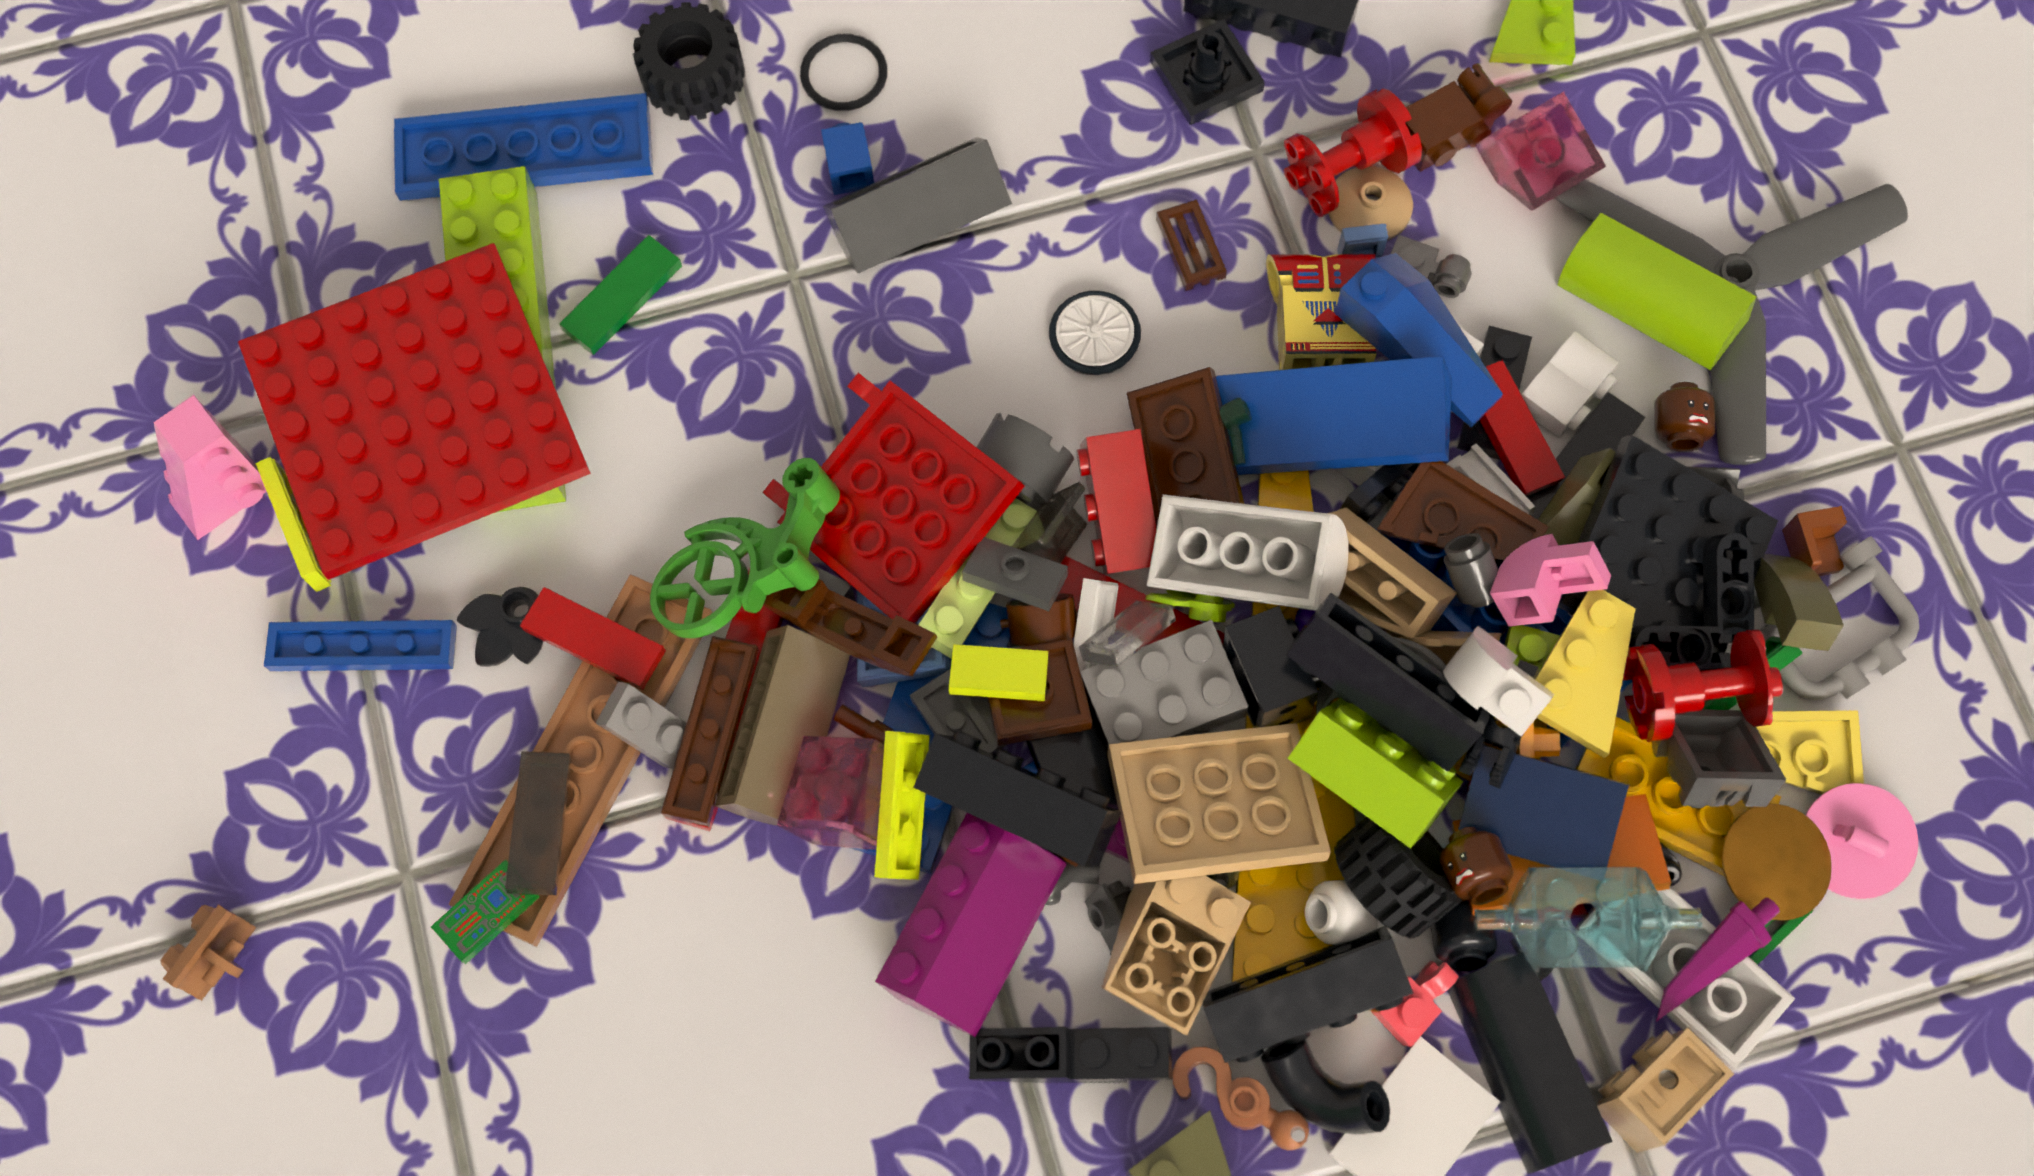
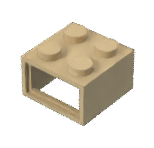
M1688 1027L1674 1034L1665 1030L1657 1038L1650 1037L1633 1053L1631 1057L1637 1062L1634 1066L1630 1065L1623 1072L1618 1070L1601 1085L1598 1092L1603 1098L1596 1105L1602 1118L1638 1153L1666 1145L1734 1073ZM1662 1070H1668L1674 1074L1676 1083L1672 1089H1666L1660 1084L1659 1074Z

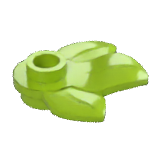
M1167 589L1165 594L1150 593L1145 598V600L1167 605L1189 607L1188 618L1200 621L1226 622L1227 611H1232V608L1235 607L1231 600L1224 599L1223 597Z

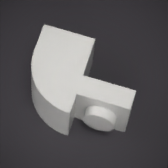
M1477 626L1444 668V676L1453 689L1475 709L1478 710L1481 706L1519 736H1522L1550 702L1554 694L1513 664L1518 655Z

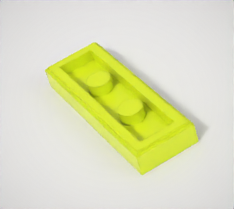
M271 457L255 463L301 577L316 592L331 586V579L328 580L320 568L285 470Z
M885 731L875 878L919 880L925 793L913 788L929 750V735Z

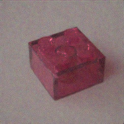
M803 736L777 826L814 845L876 850L884 744L876 739Z

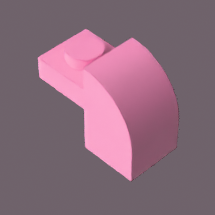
M1549 534L1526 542L1508 555L1498 569L1490 595L1509 627L1553 622L1562 594L1607 589L1611 574L1594 541L1559 546L1553 534Z

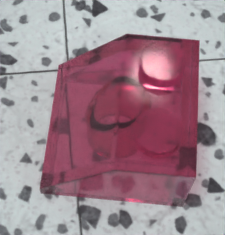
M1564 91L1475 145L1494 180L1531 211L1606 167Z

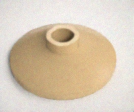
M1369 166L1364 170L1353 168L1335 180L1339 191V206L1328 214L1333 225L1341 233L1343 228L1386 223L1388 240H1391L1398 236L1408 225L1413 211L1412 195L1404 181L1393 172L1375 166ZM1365 195H1374L1379 199L1369 200Z

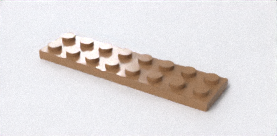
M630 574L606 618L664 646L666 652L643 691L638 688L636 689L665 708L702 637L688 639L678 637L669 632L655 618L652 612L650 594L653 584ZM689 600L665 601V611L668 620L684 624ZM704 607L702 619L712 614V611ZM585 661L581 662L448 905L453 907L506 859L540 897L506 927L503 932L537 948L641 753L596 724L617 683L626 682Z

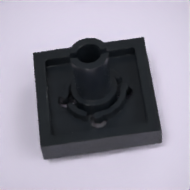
M1224 19L1150 53V63L1190 125L1255 96L1264 90L1265 81ZM1220 88L1222 89L1220 93L1213 92V90L1218 91Z

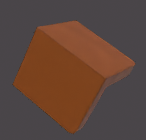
M1842 506L1797 513L1782 529L1790 557H1795L1805 562L1818 576L1839 573L1844 568L1843 562L1839 558L1841 555L1834 537L1847 523Z

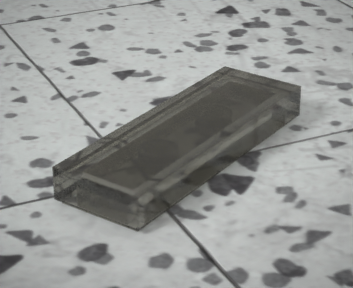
M521 751L505 885L507 894L557 895L571 766L570 753Z

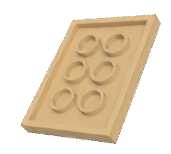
M1297 723L1109 744L1107 755L1118 809L1121 812L1120 819L1133 883L1138 884L1327 861L1331 850L1311 775L1287 759L1301 739Z

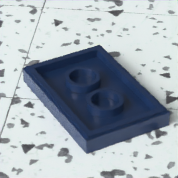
M1485 745L1481 753L1480 762L1473 772L1458 830L1474 827L1477 831H1489L1499 837L1507 854L1603 881L1629 784L1516 753L1499 789L1489 784V774L1494 763L1498 761L1502 749Z

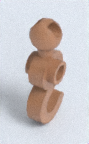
M1194 1047L1185 1051L1177 1059L1172 1072L1173 1085L1181 1099L1187 1100L1192 1094L1189 1084L1190 1071L1197 1065L1206 1064L1216 1071L1217 1095L1220 1107L1226 1120L1233 1127L1241 1130H1253L1262 1125L1270 1130L1273 1142L1284 1150H1296L1307 1141L1309 1124L1306 1118L1294 1110L1278 1112L1271 1108L1269 1094L1259 1081L1249 1077L1237 1078L1232 1081L1231 1068L1228 1062H1224L1222 1055L1217 1050L1209 1047ZM1296 1130L1303 1131L1305 1133L1304 1140L1296 1142L1291 1137L1293 1132Z

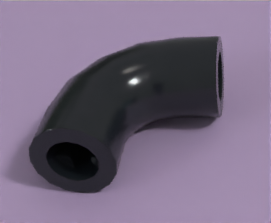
M1306 1039L1293 1045H1284L1282 1042L1270 1046L1262 1054L1261 1061L1271 1082L1285 1103L1294 1111L1304 1116L1307 1122L1334 1133L1369 1134L1382 1132L1386 1129L1390 1119V1104L1385 1090L1376 1081L1349 1084L1333 1079L1322 1070Z

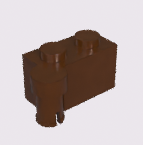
M1479 63L1472 65L1474 72H1472L1470 67L1466 68L1457 78V83L1453 81L1406 107L1412 117L1411 120L1406 122L1410 135L1418 132L1421 140L1422 156L1420 162L1415 164L1419 172L1432 165L1436 167L1444 165L1454 157L1457 151L1468 145L1476 147L1483 143L1492 133L1491 128L1494 120L1510 108L1512 99L1501 86L1496 87Z

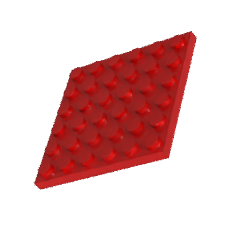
M494 243L238 341L320 568L328 580L591 474Z

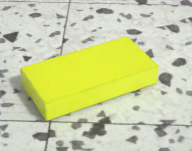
M953 644L949 694L1045 701L1049 651Z

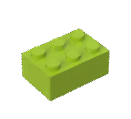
M1342 698L1319 711L1287 758L1409 848L1429 830L1463 783L1461 779L1455 776L1456 769L1454 767L1447 772L1433 761L1430 762L1424 759L1410 744L1396 734L1384 730L1374 718Z

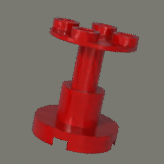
M1383 88L1379 91L1376 89L1360 98L1357 104L1359 123L1342 132V143L1324 153L1308 137L1298 133L1284 140V147L1289 166L1284 168L1286 180L1292 189L1296 191L1302 190L1308 198L1313 212L1321 218L1338 208L1339 191L1334 176L1346 169L1355 166L1359 170H1364L1379 161L1389 171L1399 174L1420 162L1422 145L1419 134L1417 132L1410 135L1406 122L1411 120L1412 117L1402 101L1388 89Z
M1756 629L1737 633L1731 646V667L1700 671L1695 663L1667 666L1662 653L1653 644L1628 648L1623 681L1632 680V695L1624 696L1627 713L1636 735L1641 740L1647 739L1646 742L1670 739L1674 730L1675 714L1701 711L1704 708L1705 700L1732 696L1736 697L1743 716L1753 727L1771 725L1773 721V697L1782 695L1783 682L1779 670L1776 667L1770 668L1765 653V639L1762 632Z

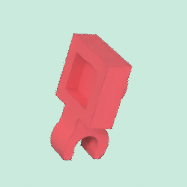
M1430 961L1421 970L1415 981L1410 976H1407L1413 994L1405 996L1404 1001L1392 1009L1378 1011L1376 1008H1373L1371 1012L1402 1046L1412 1047L1442 1012L1433 1000L1450 989L1459 976L1446 962L1438 966L1434 961Z

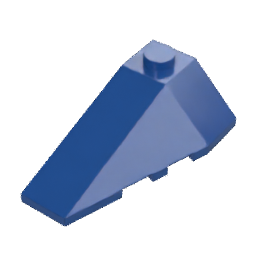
M1393 253L1371 259L1341 288L1335 315L1389 360L1434 356L1444 357L1452 377L1451 411L1470 427L1478 422L1501 399L1503 393L1430 280L1398 254Z

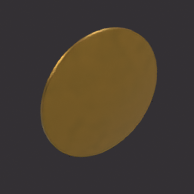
M1768 804L1767 807H1753L1745 811L1728 829L1722 846V868L1727 884L1738 901L1745 903L1750 910L1765 897L1770 898L1780 909V912L1772 920H1791L1804 916L1821 902L1828 890L1832 873V861L1827 842L1815 823L1802 812L1792 807L1781 804Z

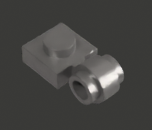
M1398 235L1391 254H1398L1428 280L1433 282L1437 293L1444 297H1458L1459 293L1466 290L1472 275L1471 264L1463 256L1450 254L1439 263L1435 262L1439 253L1438 248Z

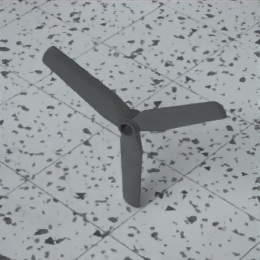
M1568 172L1562 175L1555 183L1552 191L1556 200L1593 222L1600 213H1603L1757 296L1755 290L1788 285L1905 223L1908 219L1907 206L1900 192L1893 185L1884 184L1765 233L1743 254L1733 253L1725 256L1702 238L1575 173ZM1729 276L1736 278L1739 282L1733 281ZM1756 297L1748 322L1711 369L1719 458L1721 461L1732 465L1754 464L1766 457V320L1758 297Z

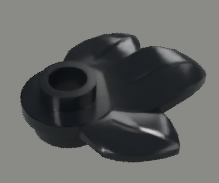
M515 587L507 590L502 596L483 594L472 600L460 612L457 622L466 628L480 632L475 648V662L478 666L490 667L499 665L508 660L512 654L522 663L529 664L539 654L544 641L523 631L520 627L527 613L521 617L514 616L515 609L520 605H528V611L538 597L534 590L527 587Z

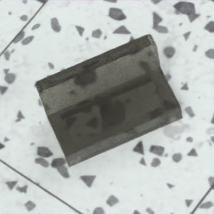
M1077 482L1053 494L1047 503L1041 505L1012 547L1061 564L1088 525L1073 508L1086 488L1080 482Z

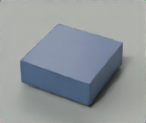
M1386 223L1343 228L1337 247L1338 254H1376V258L1383 256L1388 240Z

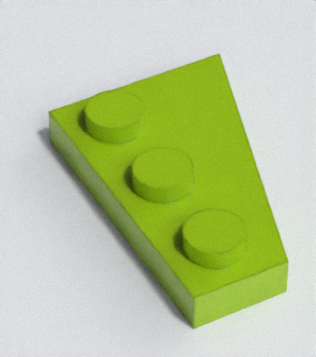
M1511 0L1489 62L1572 65L1576 56L1573 0Z

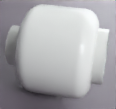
M1345 880L1324 881L1315 886L1306 902V922L1315 936L1325 944L1340 945L1364 936L1377 928L1378 920L1359 902Z

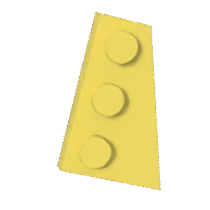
M1594 590L1586 592L1538 673L1536 681L1551 691L1554 696L1538 715L1537 719L1605 758L1610 752L1635 608L1604 590Z
M1858 710L1772 711V724L1756 727L1787 779L1784 783L1821 795L1832 788L1844 784H1864Z

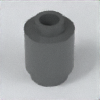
M1476 533L1461 535L1449 541L1444 547L1446 553L1444 564L1454 590L1457 592L1456 595L1459 602L1471 605L1472 607H1484L1493 603L1494 600L1490 595V591L1497 576L1498 567L1490 545L1484 542L1481 536Z

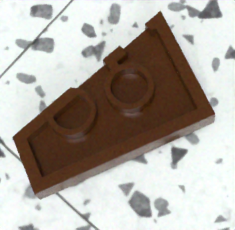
M1439 461L1420 463L1376 531L1385 536L1444 550L1445 545L1458 536L1476 533L1481 536L1484 542L1490 545L1496 563L1502 564L1515 549L1530 540L1544 536L1549 526L1444 462Z

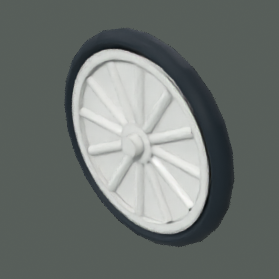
M1086 291L1069 297L1057 308L1049 325V339L1056 356L1067 367L1084 374L1101 375L1111 373L1123 367L1131 360L1141 340V326L1135 311L1124 299L1105 291Z

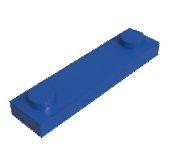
M452 620L269 622L264 667L270 672L453 669L457 625Z

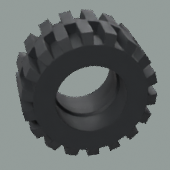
M681 2V7L673 9L671 4L664 7L665 12L660 15L654 12L649 16V25L642 23L638 29L640 37L634 38L633 43L635 51L633 53L634 62L643 90L647 97L649 96L651 104L656 109L662 107L663 114L672 117L675 113H678L680 120L688 121L692 115H697V119L701 120L706 119V113L711 111L715 115L722 112V105L724 103L731 105L736 100L734 92H741L743 87L742 78L745 77V67L737 33H735L730 20H724L723 13L717 9L709 12L708 5L701 3L697 7H691L690 2ZM702 55L707 57L703 62L694 67H673L675 62L686 56Z
M1366 817L1336 842L1334 847L1335 859L1352 893L1371 915L1401 936L1412 939L1419 937L1463 900L1454 893L1441 867L1439 857L1443 850L1442 846L1428 831L1409 848Z

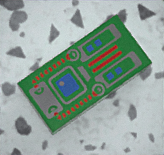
M505 859L437 920L431 928L462 963L467 964L540 896Z

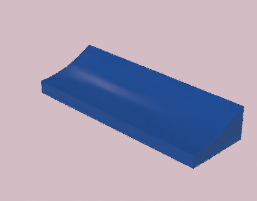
M1443 356L1216 376L1238 475L1449 461L1452 377Z

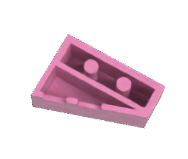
M194 395L154 422L160 456L165 461L167 469L163 471L164 477L171 490V493L168 494L169 502L197 540L243 508H248L258 503L263 494L267 492L257 466L247 452Z

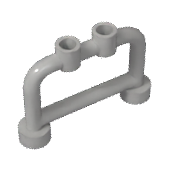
M1872 536L1839 557L1850 573L1827 588L1835 603H1838L1871 582L1898 617L1899 629L1895 634L1822 681L1813 682L1808 680L1793 661L1779 671L1787 686L1797 695L1808 700H1824L1835 696L1839 692L1848 699L1871 684L1865 675L1877 668L1883 676L1907 659L1902 654V651L1908 648L1917 637L1920 628L1918 614L1909 599L1875 557L1883 550ZM1759 607L1754 610V630L1759 629L1765 641L1771 636L1779 637L1776 625L1765 624L1761 608Z

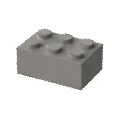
M1212 620L1080 671L1083 685L1108 746L1114 743L1177 737L1192 732H1208L1247 716L1248 704Z

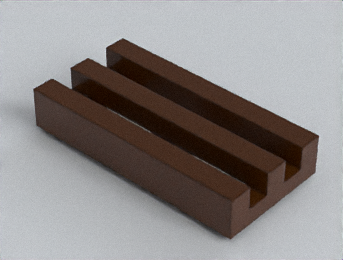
M1197 199L1157 212L1156 221L1185 291L1194 289V285L1201 283V286L1210 284V280L1217 278L1218 281L1226 279L1227 270ZM1190 213L1212 267L1205 268L1184 214ZM1171 218H1174V221L1177 225V228L1182 237L1186 250L1196 271L1194 273H1191V270L1188 266V263L1181 249L1177 236L1169 220Z

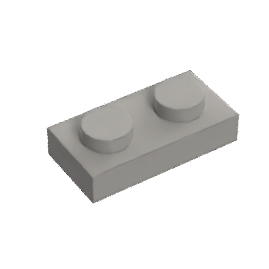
M618 682L596 724L661 766L674 769L687 722L630 684Z

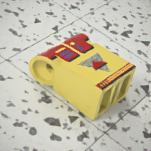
M1311 254L1267 255L1266 271L1268 283L1274 302L1277 304L1279 370L1374 362L1376 348L1335 315L1341 288L1371 259L1376 258V254H1334L1324 257Z

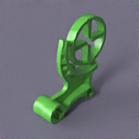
M801 458L791 463L785 470L782 484L789 493L785 519L780 526L771 529L750 519L727 517L710 520L684 531L685 537L691 542V545L675 553L662 566L653 582L650 594L652 612L655 618L669 632L678 637L688 639L707 636L726 625L736 615L741 606L747 612L757 613L761 610L765 598L769 594L791 587H796L800 591H807L816 585L819 579V572L808 560L811 543L821 528L825 515L834 509L840 498V491L837 485L817 461L812 458ZM710 540H731L740 543V545L732 550L726 544ZM747 553H749V557H750V573H749V574H748L747 567H746L745 563H744L743 560H742V558H743ZM715 556H724L732 560L734 578L710 580ZM696 560L694 579L710 596L728 594L721 606L704 619H702L705 600L689 583L672 584L676 576ZM689 598L684 624L669 621L665 611V601Z

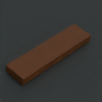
M712 636L661 814L663 817L707 827L710 826L759 649L757 645Z

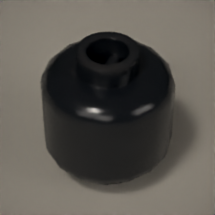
M1461 900L1458 905L1431 926L1434 954L1439 960L1446 962L1453 970L1473 971L1480 969L1488 963L1487 959L1491 958L1497 950L1493 915H1472L1468 900Z

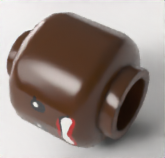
M1692 382L1673 384L1670 390L1661 393L1654 403L1656 437L1673 451L1689 452L1702 448L1704 442L1710 440L1715 434V402L1713 396L1706 390L1698 388V385Z
M1466 827L1450 835L1448 838L1449 844L1442 850L1439 860L1454 893L1460 899L1470 900L1474 905L1486 904L1502 897L1508 891L1507 884L1511 881L1514 872L1499 837L1489 831H1477L1474 827Z

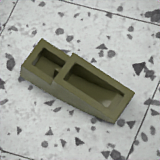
M1765 553L1764 557H1761L1760 567L1754 580L1765 624L1777 626L1783 646L1829 651L1844 624L1827 586L1805 562L1795 557Z

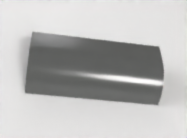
M975 137L830 202L823 207L844 254L853 269L859 274L1012 204L987 139Z

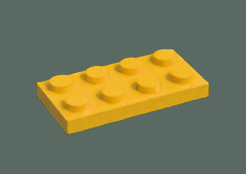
M1616 716L1609 755L1603 758L1585 747L1575 769L1629 784L1626 797L1646 794L1659 841L1666 848L1724 876L1722 846L1726 833L1732 823L1742 813L1753 807H1746L1743 800H1740L1733 806L1726 804L1719 807L1707 805L1703 808L1682 806L1679 797L1680 786L1672 780L1667 772L1666 763L1668 757H1655L1652 751V742H1646L1647 739L1641 740L1636 735L1631 723ZM1776 794L1769 804H1779L1781 796Z

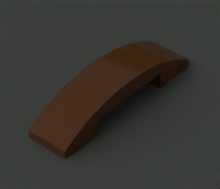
M818 579L814 587L807 591H800L796 587H791L766 596L763 604L777 615L827 644L867 663L905 676L912 677L937 639L934 632L896 615L893 620L829 590L820 579Z

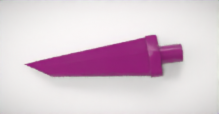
M1765 897L1752 910L1742 901H1738L1729 909L1728 915L1664 988L1656 1022L1759 948H1764L1772 940L1764 926L1780 912L1779 907L1773 900Z

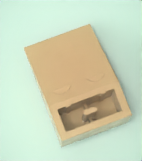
M1206 875L1134 884L1126 902L1102 989L1183 1035H1187L1251 902Z

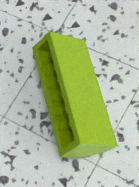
M1603 213L1598 215L1574 247L1564 265L1557 284L1559 287L1708 370L1713 368L1748 322L1757 297Z

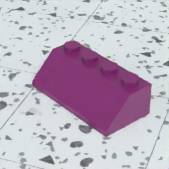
M966 813L875 982L897 1000L976 1038L1058 882L1066 863L1042 847Z

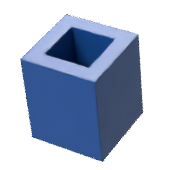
M863 122L854 124L839 123L832 128L822 129L821 133L833 194L839 195L855 192L873 184L874 176Z

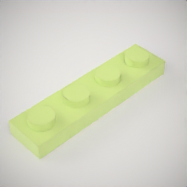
M1015 498L985 537L1023 550L1041 523L1044 515ZM972 553L950 581L941 589L919 623V626L936 634L937 639L932 648L952 659L953 644H964L996 593L963 581L962 571Z

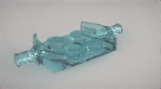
M1641 867L1528 868L1517 883L1509 905H1504V910L1475 909L1474 917L1476 918L1474 919L1475 930H1505L1510 932L1524 959L1534 972H1539V968L1637 967L1641 972H1647L1667 932H1670L1671 929L1700 930L1702 927V922L1698 920L1702 919L1700 908L1670 909L1669 906L1663 903L1648 873ZM1581 903H1590L1596 910L1594 922L1587 928H1575L1570 919L1572 910Z

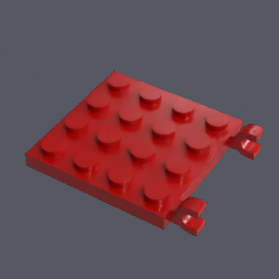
M857 373L847 387L870 406L821 466L837 485L840 491V498L834 509L825 515L824 522L811 543L810 551L889 618L894 620L897 615L912 623H916L1025 485L891 380L881 391L864 376ZM773 478L762 493L785 511L777 521L781 525L785 519L789 493L783 485Z

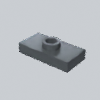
M984 537L974 549L962 574L963 581L1050 611L1068 576V566Z

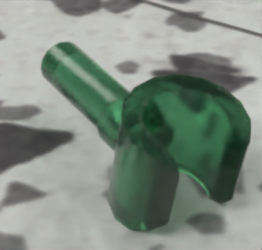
M1236 398L1221 407L1220 416L1229 430L1234 464L1243 465L1246 464L1242 432L1239 425L1252 420V416L1246 402L1241 398Z

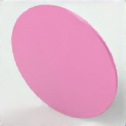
M1844 784L1823 793L1808 809L1806 816L1822 832L1829 847L1832 861L1829 890L1849 898H1874L1895 889L1911 872L1918 853L1917 829L1908 809L1890 792L1869 784Z

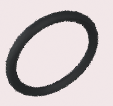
M836 34L818 41L808 50L800 67V79L807 95L817 104L836 111H849L865 106L880 94L887 79V63L880 49L870 40L853 34ZM839 42L859 44L868 49L876 58L879 66V76L872 90L865 96L850 102H835L822 97L812 87L809 80L811 61L818 52L831 44Z

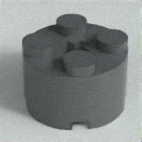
M997 413L977 445L979 450L1025 485L1016 499L1036 511L1048 505L1074 461L1072 453L1063 446L1058 453L1050 446L1049 443L1053 438L1052 436L1031 423L1009 414L1003 420L1001 413Z

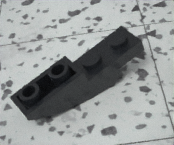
M1169 1027L980 1029L976 1038L970 1035L969 1079L974 1081L1027 1083H1127V1081L1172 1080L1171 1029Z

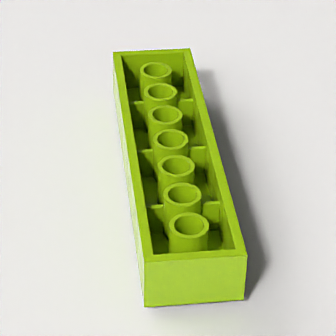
M526 167L440 178L439 187L445 261L491 243L495 244L555 386L536 189ZM565 484L498 512L567 502Z

